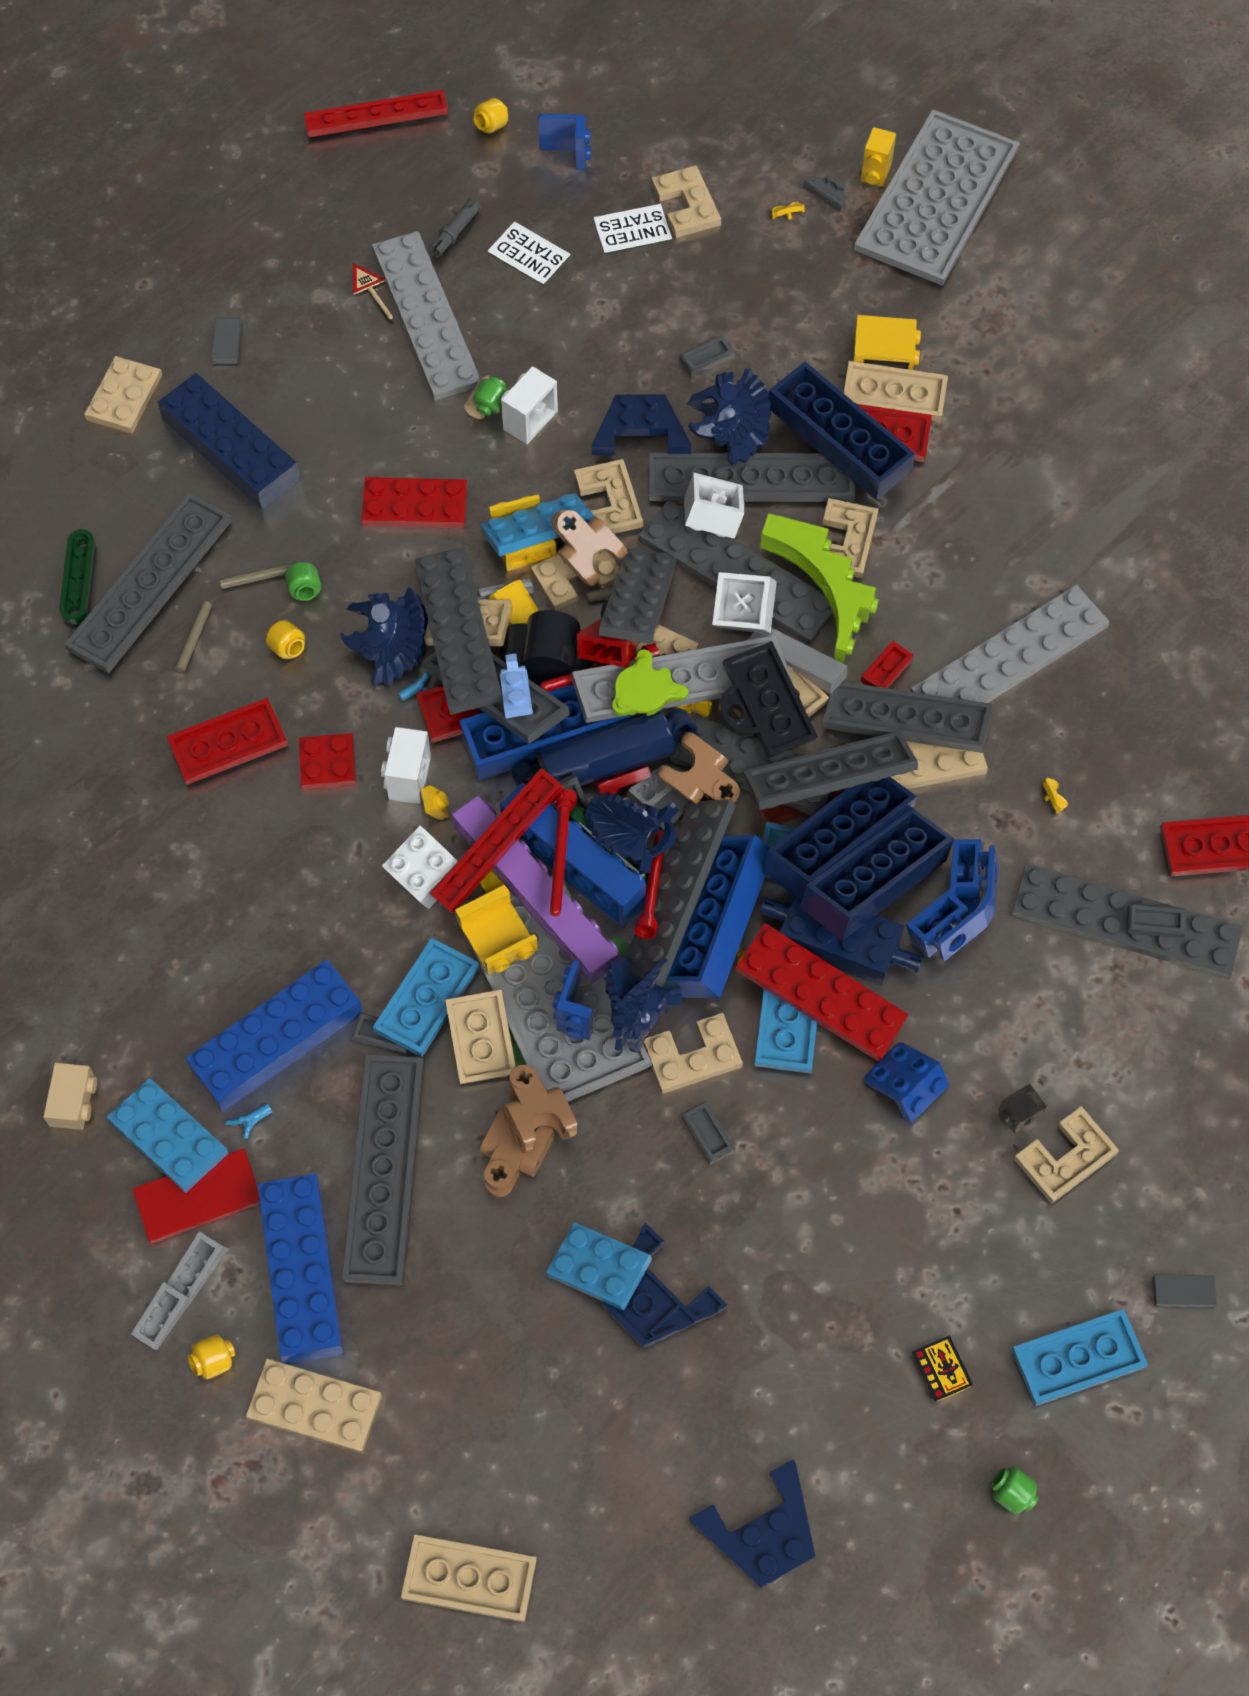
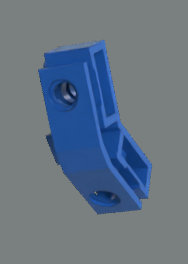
M954 839L950 889L906 924L910 941L928 958L939 950L940 958L945 962L988 927L996 909L998 859L995 846H989V852H984L982 839ZM985 867V877H981V870H984ZM983 891H986V894L982 900ZM955 939L957 942L951 945V942Z

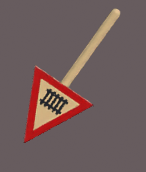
M353 263V295L368 289L388 319L391 320L393 318L392 314L372 288L386 280Z

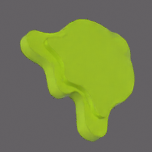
M640 650L635 664L623 670L616 679L612 711L618 716L635 715V712L647 713L646 716H650L660 711L669 702L686 700L688 688L673 682L668 668L654 670L652 668L651 652Z

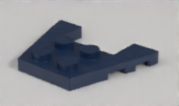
M665 394L615 395L592 443V455H615V436H668V454H691V443Z
M645 1223L632 1247L652 1257L664 1246L665 1241ZM648 1268L624 1311L603 1301L601 1303V1306L643 1349L710 1318L727 1308V1304L709 1286L688 1306H685Z
M794 1459L769 1473L784 1503L737 1530L729 1533L714 1504L689 1518L691 1525L706 1536L708 1541L721 1550L760 1589L816 1557Z

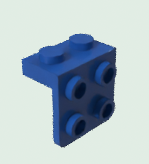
M540 114L538 116L540 149L575 151L576 170H586V160H591V146H587V144H590L591 130L586 129V115Z
M573 960L572 966H566L562 977V983H564L562 992L557 991L555 995L553 1019L557 1022V1030L566 1033L568 1037L576 1040H581L582 1038L590 1040L593 1031V1008L573 1002L580 984V961Z
M902 1042L897 1043L864 1077L865 1083L868 1086L895 1100L903 1118L910 1123H913L950 1085L940 1062Z

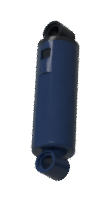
M681 708L670 711L666 716L662 710L650 716H646L647 713L534 751L533 758L535 764L531 761L517 763L513 767L512 778L517 787L522 782L527 785L542 768L558 782L574 774L577 776L580 786L675 754V742L682 745L681 738L685 732H691L697 736L698 728L689 713Z

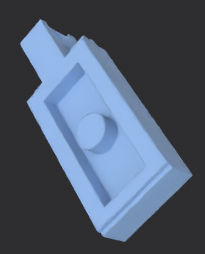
M516 653L505 655L507 669H501L500 674L505 717L512 718L531 715L533 710L527 670H525V666L518 667Z

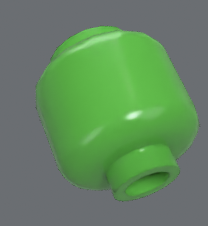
M492 376L489 379H482L472 398L477 406L476 410L488 417L491 414H500L502 412L501 398L508 390L507 384Z
M298 562L287 569L285 582L291 597L300 601H308L319 594L321 580L314 565L307 562Z
M1015 1466L1008 1469L1002 1468L991 1482L993 1499L1013 1514H1019L1024 1510L1030 1511L1038 1501V1496L1036 1495L1037 1482Z

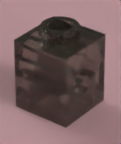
M1028 1084L1001 1101L998 1108V1116L1005 1127H1010L1013 1133H1016L1042 1117L1047 1106L1031 1084Z

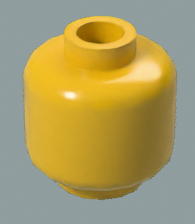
M490 98L475 107L473 115L474 124L484 133H493L506 126L508 122V109L499 99Z
M286 620L278 621L269 628L266 635V645L280 658L292 659L299 656L304 650L305 635L291 622Z
M213 1334L195 1342L191 1346V1353L187 1355V1359L195 1376H201L209 1380L231 1368V1357L235 1356V1351L228 1339L224 1341L219 1335Z

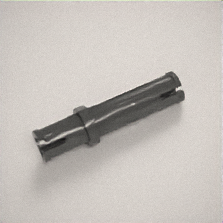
M468 199L467 203L449 224L439 230L437 238L428 246V250L432 255L437 251L435 257H441L448 246L456 242L460 232L477 212L481 210V206L477 201L472 206L474 199Z

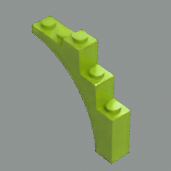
M768 513L761 534L760 549L773 552L796 564L823 591L832 609L836 624L837 643L834 659L844 664L846 655H852L855 640L852 639L853 632L858 633L861 622L868 623L870 613H876L879 599L875 598L876 587L853 582L855 569L851 568L852 558L829 552L832 540L828 539V528Z

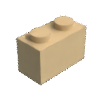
M55 1063L43 1116L49 1127L84 1130L85 1121H89L91 1117L90 1096L95 1093L97 1088V1077L94 1076L89 1066Z

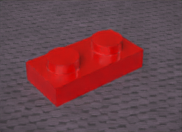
M893 640L862 674L860 681L869 686L889 688L913 661L914 654Z
M645 764L592 783L594 789L599 794L605 793L609 795L617 793L621 787L627 785L634 786L641 780L651 777L649 767Z

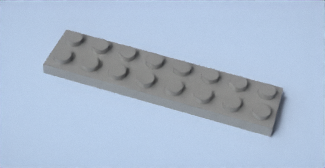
M416 231L372 244L374 255L386 280L434 401L473 390L481 378L419 232Z
M1075 585L911 688L910 692L989 703L1106 629L1110 621L1078 585Z
M776 635L652 657V668L654 670L668 668L673 682L688 688L686 700L669 702L662 709L721 698L725 691L732 686V682L722 664L724 659L771 641L792 681ZM636 660L631 661L628 667L634 665ZM607 665L572 672V682L586 723L622 717L612 711V703L615 699L616 679L626 669L625 667Z

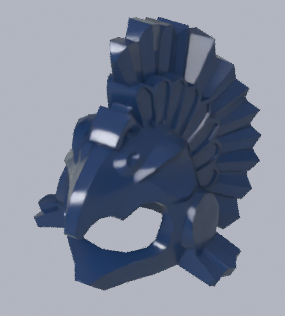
M745 369L742 378L736 382V385L733 384V371L717 374L715 385L693 394L687 405L706 414L701 422L696 424L690 422L688 425L689 429L699 437L713 439V442L718 446L723 447L726 444L729 451L728 462L732 466L738 461L745 464L750 456L755 455L757 448L762 449L763 445L768 442L767 439H769L767 432L770 428L769 419L771 417L769 391L766 390L765 383L760 381L759 376L753 374L752 369ZM709 398L714 399L715 401L711 403H703L704 400H707Z
M409 587L405 595L399 597L396 602L390 601L388 593H376L368 595L370 601L352 602L346 609L368 617L369 621L366 631L362 633L354 631L350 636H346L341 632L340 636L348 648L362 653V656L367 661H375L374 666L376 669L371 679L374 686L382 682L386 685L393 684L395 678L400 679L403 677L405 670L412 672L416 666H419V658L424 656V649L427 647L424 636L428 625V617L425 606L421 603L420 596L415 594L414 589Z
M603 793L602 796L594 795L590 799L586 808L585 818L589 821L588 828L592 831V836H596V843H603L604 848L610 849L612 854L620 853L622 858L630 856L633 861H637L639 873L646 874L651 871L652 859L673 846L677 837L671 819L680 809L675 803H670L661 809L648 804L630 803L628 799L622 800L619 794L614 797L612 793L609 795ZM664 822L665 830L663 837L654 847L647 848V840L651 832L656 833L660 829L658 825Z
M624 955L616 956L610 959L611 962L607 963L609 968L604 970L607 973V976L604 978L607 983L605 992L609 995L608 998L611 999V1021L614 1026L613 1037L616 1039L615 1050L622 1051L624 1044L627 1043L631 1052L639 1053L651 1028L658 1022L662 1014L669 1010L670 1006L681 1005L683 996L678 985L660 987L655 984L660 973L659 970L668 961L667 959L661 960L654 965L641 979Z

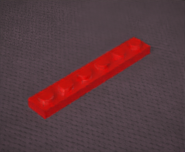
M437 90L304 113V119L309 138L448 114V107L444 91Z
M541 768L430 894L453 914L455 909L463 903L564 788L562 784Z

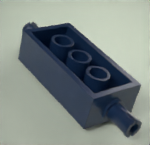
M768 897L764 898V903H762L759 911L760 914L782 921L783 926L780 933L838 970L880 986L883 985L888 970L893 964L914 971V973H917L923 956L903 950L899 945L905 925L876 915L842 941L800 908L802 901L797 897H794L792 904L789 905L769 899Z

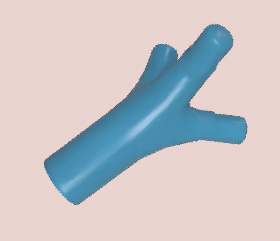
M427 671L416 682L398 691L401 700L404 701L418 692L430 689L424 687V684L429 679L431 673Z
M265 1103L244 1116L226 1120V1125H244L243 1138L248 1139L253 1126L273 1112L269 1104Z

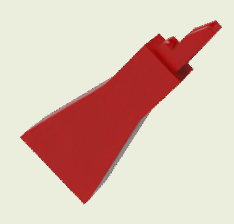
M602 618L577 634L578 658L625 668L629 666L639 643L599 636Z

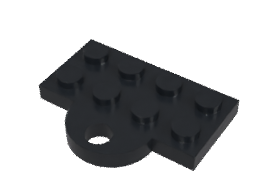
M772 641L724 659L722 664L732 682V686L725 691L720 699L719 715L722 723L728 730L739 736L749 737L757 735L768 759L817 739L818 735ZM728 709H738L741 713V718L738 720L730 718Z

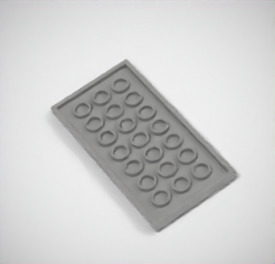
M932 109L856 240L854 251L943 286L1017 153L1020 143Z
M564 882L563 887L566 891L565 894L570 900H572L571 894ZM510 892L513 907L530 935L535 934L537 937L538 950L525 960L518 959L511 963L506 970L500 973L493 972L489 975L474 950L473 952L480 963L491 991L502 989L508 1028L525 1065L531 1066L537 1071L545 1090L559 1087L567 1102L651 1067L652 1062L644 1045H642L639 1053L631 1052L627 1043L624 1044L622 1051L615 1050L616 1039L613 1037L614 1026L611 1021V999L608 998L609 995L605 992L607 983L604 978L607 976V973L591 984L580 972V984L573 1002L593 1008V1031L590 1040L584 1038L581 1040L572 1039L566 1033L557 1030V1022L553 1019L555 1011L553 1002L557 991L562 992L564 983H562V977L566 966L571 967L573 962Z

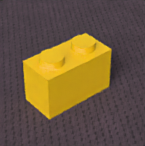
M873 127L864 151L860 181L884 187L892 166L896 133Z

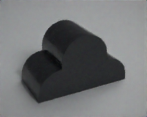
M555 610L537 611L529 616L527 624L521 623L508 626L504 644L500 647L499 659L505 663V655L516 653L518 667L525 666L528 679L539 687L544 681L603 664L578 658L577 634L581 631L580 623L573 616Z

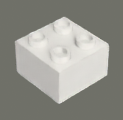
M533 366L527 373H523L518 378L515 386L511 390H507L501 398L503 430L528 444L558 412L557 381Z
M693 472L684 497L685 526L696 531L703 530L720 537L727 536L735 539L744 516L743 485Z
M719 572L712 625L719 629L771 633L777 581L769 576Z
M395 727L393 737H389L387 741L388 761H383L381 768V777H384L383 788L387 789L389 800L421 804V789L425 787L431 760L428 732Z
M419 826L382 867L420 903L430 909L437 901L430 893L457 864L458 860L423 827Z

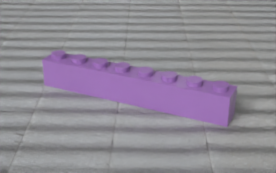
M477 796L452 814L453 826L472 847L496 820L497 813L488 801L484 803ZM517 840L493 867L492 871L572 962L573 960L580 961V972L593 984L606 974L604 970L609 968L607 963L611 962L610 959L618 956V948L612 940H605L600 934L601 930L593 919L588 920L582 914V907L575 899L570 900L567 897L564 887L561 914L557 917L550 914L552 879L547 874L548 870L541 860H535L530 855L531 851L523 840Z

